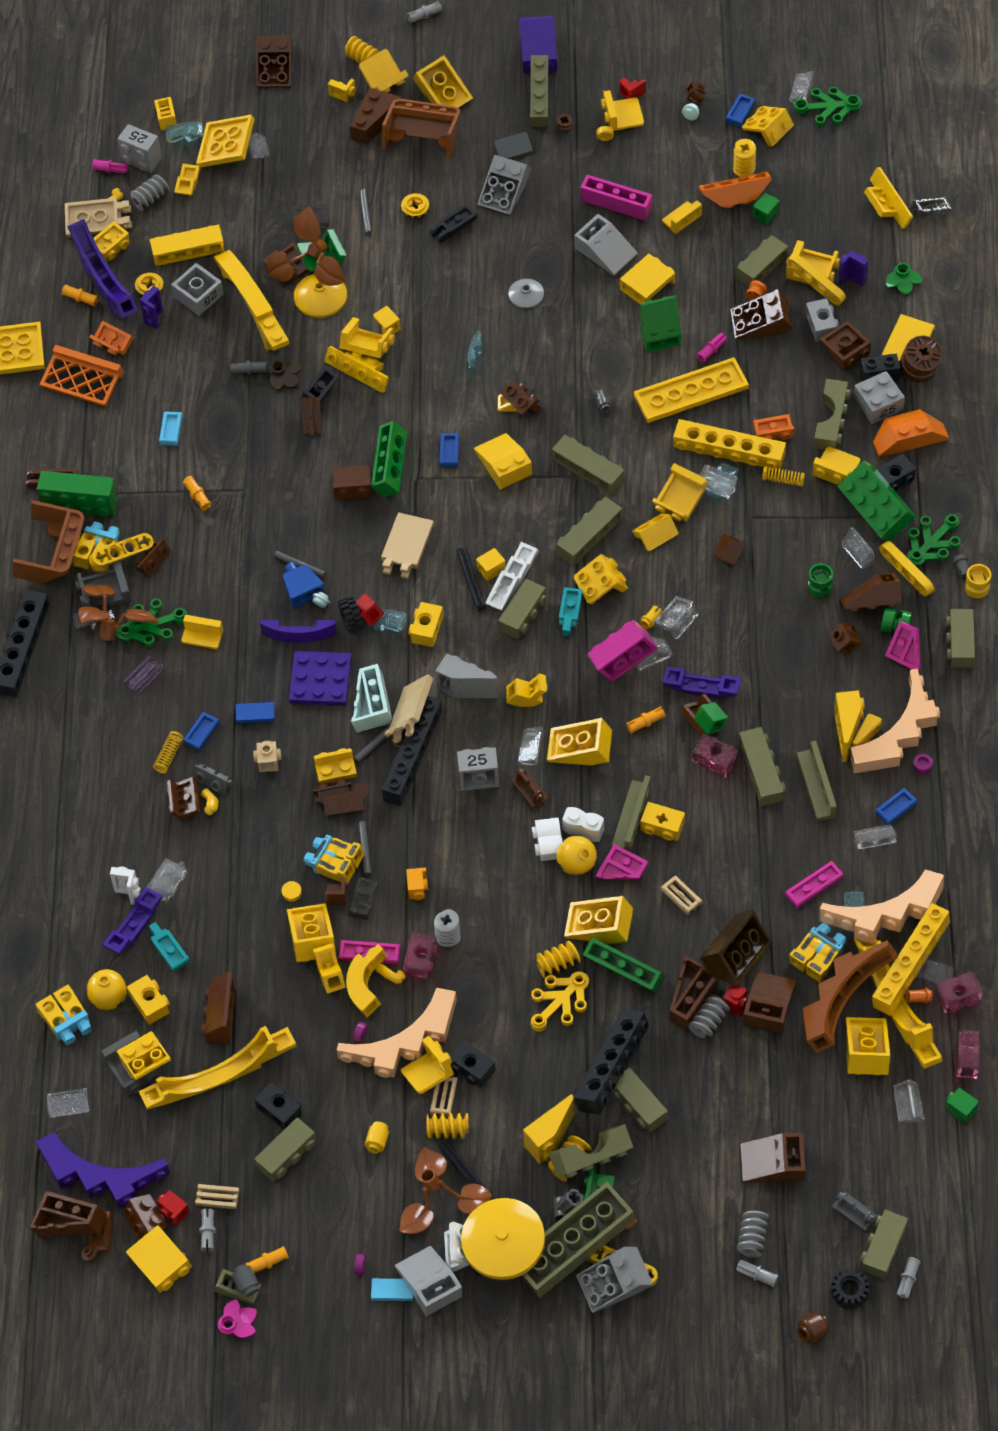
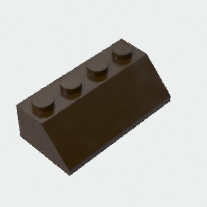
M750 910L735 914L700 958L710 975L733 986H738L771 945L772 940L755 911Z

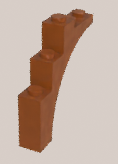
M888 940L857 955L849 952L834 959L836 976L818 984L820 1000L803 1008L806 1039L816 1053L834 1046V1033L838 1018L855 990L874 972L898 958L897 952Z

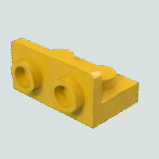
M115 221L93 238L106 263L109 260H113L116 254L126 249L130 243L129 233Z
M343 748L330 753L323 752L314 756L319 785L357 777L351 748Z

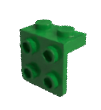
M327 229L322 239L327 244V250L322 258L326 256L333 257L341 267L346 258L345 250L342 248L334 230ZM311 242L297 244L296 248L300 255L308 251V246ZM308 254L302 258L308 271H315L318 267L316 262L319 256L313 257Z

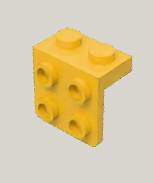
M387 49L380 51L359 64V69L370 88L386 93L391 90L390 86L394 84L396 87L405 82L404 78L409 76L406 70L399 71Z
M603 91L604 99H601L602 109H605V122L609 124V127L616 131L644 125L638 98L613 101L611 91Z
M762 106L757 109V112L752 117L746 120L742 128L744 131L761 132L767 145L773 147L794 124L786 108Z
M827 447L821 459L815 458L812 475L839 485L860 464V458L833 447Z
M600 554L574 575V580L579 589H583V596L587 603H595L612 588L622 593L628 589L625 584L626 579L617 570L618 565L613 558L609 559Z
M429 1036L422 1039L426 1054L401 1069L402 1075L418 1094L426 1092L454 1075L450 1065L452 1063L450 1056L447 1052L443 1053L440 1044L437 1041L434 1042Z

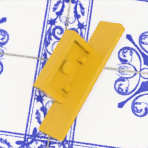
M877 167L870 178L874 187H867L864 193L880 217H895L901 228L905 229L913 215L881 167Z
M332 346L328 347L324 360L325 363L381 393L385 392L389 377L380 372L384 364L379 362L378 359L353 351L344 353Z

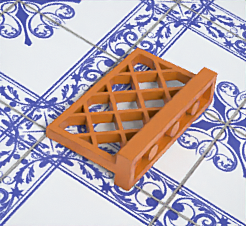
M55 345L52 350L54 354L39 384L40 387L106 407L118 380L122 379L124 374L121 365ZM56 360L64 362V367L57 370L54 369ZM80 367L81 372L71 375L70 368ZM67 370L69 377L59 380L57 374ZM91 371L97 373V377L87 380L85 374ZM54 375L58 382L53 384L46 383L48 378ZM83 375L86 382L76 386L73 379ZM108 376L112 377V382L104 386L101 379ZM72 380L74 387L68 390L62 387V384ZM100 380L102 387L92 391L90 384ZM88 385L91 392L84 395L80 394L78 389ZM102 391L106 393L103 401L96 399L95 394Z

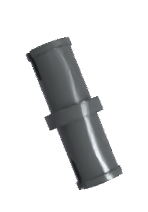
M248 360L245 363H231V375L244 373L252 375V373L268 372L267 361L251 362V360Z

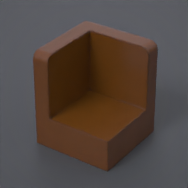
M724 533L714 550V554L719 559L735 565L745 545L740 540Z
M342 878L341 884H327V890L325 891L326 905H346V878Z

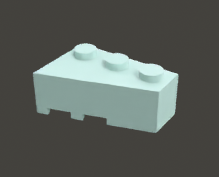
M375 664L359 669L356 688L357 695L356 701H354V715L351 720L356 733L392 722L385 682L379 665Z

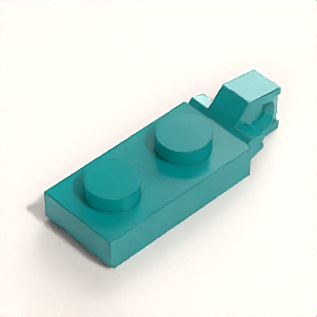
M566 587L563 589L559 613V626H563L562 636L570 637L571 628L576 627L578 624L583 589Z
M156 922L149 925L150 932L153 935L150 937L153 945L173 972L190 963L189 957L169 930H161Z

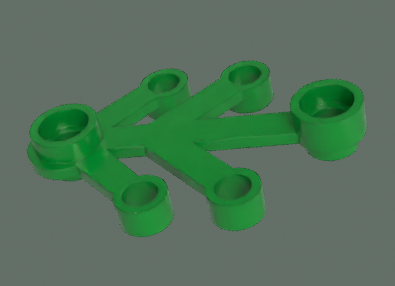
M830 87L828 96L821 92L819 88H814L811 90V98L814 100L820 99L823 102L808 103L805 99H797L794 102V111L799 115H803L810 110L826 109L815 117V125L822 127L825 125V120L837 108H843L832 117V123L838 126L842 124L843 118L850 111H857L861 108L862 101L857 95H845L837 87ZM834 98H839L841 101H835Z
M954 514L946 516L944 524L932 536L930 533L931 518L928 516L921 517L920 526L923 531L924 544L920 548L918 545L919 530L917 528H910L908 531L911 550L908 552L907 558L916 567L921 566L927 560L946 561L949 557V551L945 548L958 549L960 547L961 540L957 536L951 537L950 540L939 541L948 531L958 529L959 518ZM930 549H939L938 553H927Z
M157 598L153 599L150 603L151 608L149 612L154 616L162 609V602ZM136 604L133 606V609L144 610V607L141 604ZM177 608L172 614L156 618L158 624L142 622L135 625L137 621L128 620L126 624L120 625L116 633L118 638L124 642L134 639L144 643L147 647H152L155 644L153 635L161 637L164 641L173 639L171 629L166 628L162 630L157 628V626L173 621L178 625H183L187 611L183 608ZM146 631V632L151 633V634H146V635L144 636V635H142V634H140V633H138V632Z

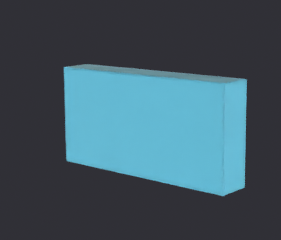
M164 411L159 439L160 445L178 446L183 417L182 412Z
M372 1278L371 1301H413V1295L403 1279Z

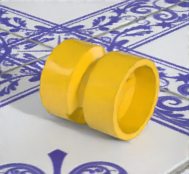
M975 564L968 568L965 591L970 597L980 599L988 594L991 582L990 569L982 564Z

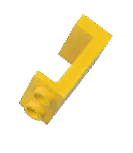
M797 240L793 253L800 255L833 283L835 278L834 270L838 269L840 265L838 251H835L833 256L804 249V242ZM787 265V279L808 284Z
M648 254L620 278V290L637 303H645L646 301H651V298L668 283L671 285L675 283V272L671 267L661 263L657 257Z
M353 317L341 331L339 348L381 358L384 353H387L389 346L394 343L395 335H393V328L390 327L384 335L359 329L360 319Z
M674 463L670 469L672 474L658 498H654L652 502L658 512H666L678 522L682 520L687 523L708 487V482L705 478Z
M158 1225L126 1251L129 1258L138 1266L159 1293L170 1289L173 1286V1282L179 1277H184L192 1267L188 1259Z

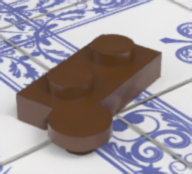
M357 783L353 788V792L323 795L325 816L364 810L362 798L368 795V786L364 783Z
M104 1211L107 1216L100 1232L89 1234L88 1240L90 1245L85 1246L81 1252L82 1258L87 1262L95 1260L98 1253H108L110 1251L113 1213L111 1211Z

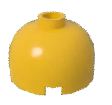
M582 836L566 838L559 844L556 852L558 864L561 865L565 873L570 875H581L590 871L597 859L594 844Z
M109 969L100 970L94 973L88 981V999L98 1009H115L126 998V983L116 971Z

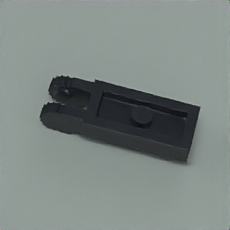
M466 203L440 220L438 224L430 229L429 234L432 237L438 235L436 241L442 243L449 236H452L476 220L478 215Z

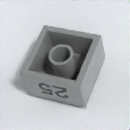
M128 124L117 138L121 161L125 164L133 165L142 171L152 173L162 159L157 135Z
M197 263L171 284L173 297L198 316L224 295L222 281Z
M887 371L854 385V400L871 424L904 410L905 397Z
M496 747L457 751L461 791L499 787Z

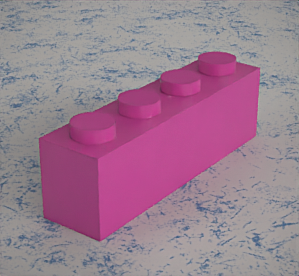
M586 175L580 187V201L644 221L647 220L653 208L652 194L594 176Z

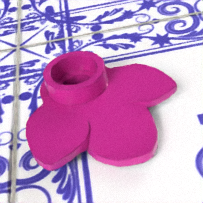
M237 1299L227 1303L224 1307V1315L218 1321L220 1332L225 1335L234 1334L239 1338L252 1336L256 1330L251 1324L256 1318L257 1310L254 1308H240ZM232 1323V1326L230 1328H226L225 1324Z

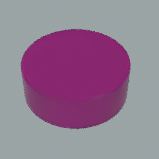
M919 754L914 758L913 768L917 773L927 774L932 770L933 760L929 755Z
M358 1023L353 1033L354 1041L358 1043L363 1042L368 1031V1024Z
M357 1253L354 1274L362 1275L365 1270L366 1256L365 1254Z

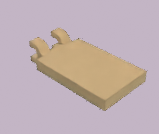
M117 198L65 203L67 238L71 237L67 226L82 219L86 221L92 235H98L113 221L123 229H132L130 216L121 218V212L131 213L129 200L118 202Z
M398 512L381 555L382 567H384L383 574L390 575L393 565L398 564L401 565V578H409L411 568H418L434 526L433 520Z
M429 674L403 688L390 727L385 732L386 737L393 734V742L395 744L401 741L403 729H406L405 735L407 737L413 735L414 724L420 719L434 679Z

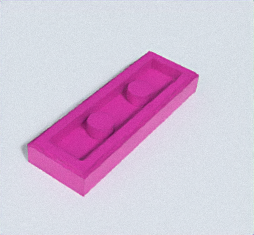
M830 861L785 891V896L798 909L843 879L844 874L833 861Z
M341 940L339 961L352 962L358 953L364 958L371 948L379 944L388 955L381 964L398 965L400 944Z

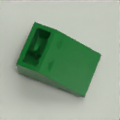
M675 295L640 304V336L646 353L681 345V329Z

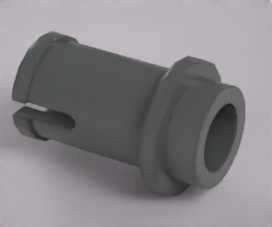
M597 390V393H594L598 403L597 408L601 413H608L611 410V402L608 401L605 390Z
M959 554L954 557L953 564L957 567L960 579L963 580L966 579L969 568L967 564L968 558L964 554Z

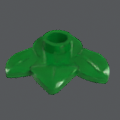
M907 263L897 264L894 272L890 273L886 278L887 288L897 287V290L904 295H908L912 291L913 284L922 283L921 275L918 272L912 271Z

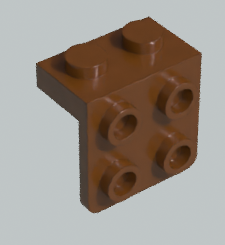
M368 465L334 468L333 488L335 500L372 497L371 474Z

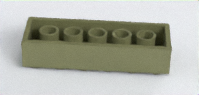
M606 1182L545 1232V1246L539 1261L521 1277L535 1294L541 1298L636 1220L633 1210L613 1187Z

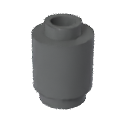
M242 1264L234 1269L232 1277L244 1297L259 1291V1282L251 1266Z

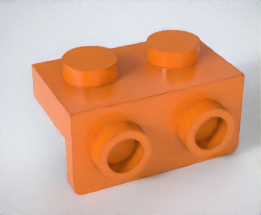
M104 321L101 322L95 335L90 334L89 338L94 340L92 344L103 348V346L107 347V351L115 356L118 353L124 356L134 338L130 334Z
M789 414L753 420L755 434L758 437L772 440H787L794 437L795 429L792 426Z

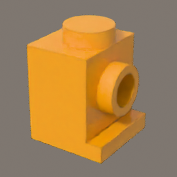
M426 868L406 869L409 899H424V890H428Z

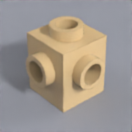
M276 741L257 743V750L253 751L254 762H258L259 773L279 771L278 760H281V749H277Z

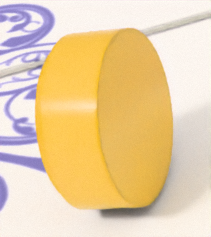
M609 126L599 127L596 130V137L601 141H609L614 137V130Z
M290 881L282 887V896L286 901H297L302 895L301 886L297 882Z

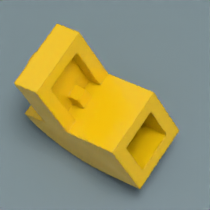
M539 673L530 682L518 678L513 680L506 686L507 703L518 707H533L543 702L542 695L547 691L546 675Z
M332 943L313 949L318 972L326 993L346 988Z

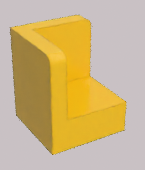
M388 306L373 314L374 319L381 325L382 335L390 327L393 328V334L401 330L400 319Z
M495 548L476 559L477 570L487 582L498 576L506 568L505 559Z

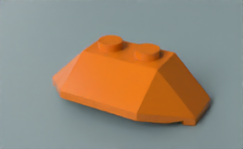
M766 171L700 185L699 190L703 195L721 207L732 208L736 204L746 205L757 200L771 181V176Z
M919 409L885 418L873 441V445L878 457L881 458L949 440V436L942 422Z

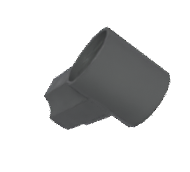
M571 1189L564 1196L556 1197L554 1199V1219L559 1221L583 1202V1195L578 1190Z

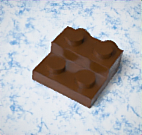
M848 320L820 338V344L831 353V359L842 369L846 367L852 368L858 359L867 358L871 352V342Z

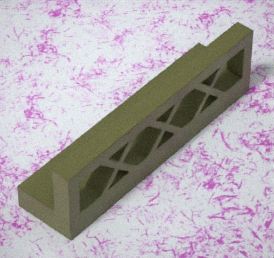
M812 741L810 742V750L797 752V759L816 821L819 822L836 818L837 806L817 742Z
M645 775L643 782L631 781L611 848L616 844L631 852L651 789V776Z

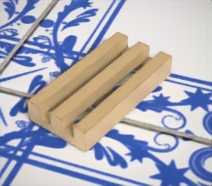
M676 875L661 887V891L687 915H690L692 910H696L698 905H702V900ZM673 883L680 887L695 902L692 903Z
M449 1077L444 1080L440 1108H436L441 1083L435 1086L430 1114L436 1113L441 1116V1113H444L448 1117L452 1112L458 1082L456 1077ZM449 1082H452L448 1106L446 1110L444 1109L448 1086Z
M198 1184L195 1205L237 1209L239 1188ZM201 1197L214 1198L217 1200H233V1202L201 1200Z

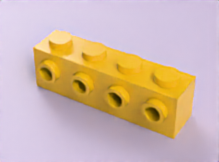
M219 225L150 239L155 266L225 252Z

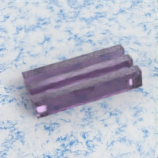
M148 655L123 680L124 685L139 694L160 673L163 665L158 664L155 659L152 660ZM153 667H155V669L137 687H135V685L140 680H142Z

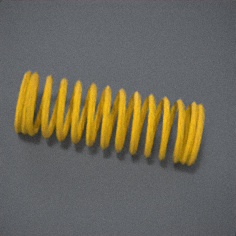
M764 466L762 480L766 481L768 479V481L771 480L772 482H777L778 480V483H780L781 481V483L784 482L785 484L788 483L789 485L791 482V485H793L794 483V485L797 484V486H803L805 473H801L799 481L800 472H798L797 480L795 483L796 471L794 474L793 482V471L791 472V477L789 480L790 470L788 471L787 479V470H785L784 478L782 481L783 469L779 480L780 468L778 470L777 478V468H775L774 477V468H772L771 476L769 479L770 467L768 470V467Z
M176 731L169 733L153 765L156 771L167 773L169 765H171L172 759H174L176 751H178L177 748H179L180 743L183 741V736Z

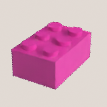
M632 620L625 623L616 633L610 634L601 644L595 645L587 654L597 670L614 682L655 652L658 647L648 631Z

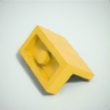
M698 200L693 204L687 201L663 218L662 223L677 234L702 216V204Z
M661 513L632 530L634 536L642 540L647 551L655 549L678 535V530L670 514Z
M185 615L183 620L185 630L181 639L182 644L217 650L223 634L222 621Z

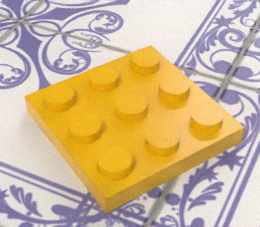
M252 114L206 123L196 164L201 168L245 160L255 120Z
M40 322L0 327V375L45 369Z

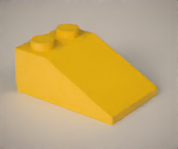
M444 55L416 72L413 77L421 92L431 103L459 108L473 99Z
M507 433L474 448L477 456L499 489H503L532 475L531 460L523 448Z
M859 690L839 692L835 695L834 715L843 762H847L852 743L860 728V720L864 718V699L860 698Z
M602 718L551 728L547 761L589 766L608 763L612 729Z
M623 896L571 902L564 937L582 941H590L591 938H594L604 944L627 942L633 907Z
M326 903L287 909L296 962L314 960L313 949L331 943L335 950L334 936Z
M846 1017V1062L848 1074L888 1075L890 1048L885 1018Z
M572 1094L523 1129L524 1147L539 1164L544 1160L548 1161L551 1159L549 1153L558 1149L575 1115L574 1096Z

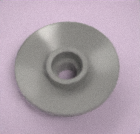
M521 279L511 285L508 296L513 305L528 309L541 303L544 298V289L539 282L533 279Z

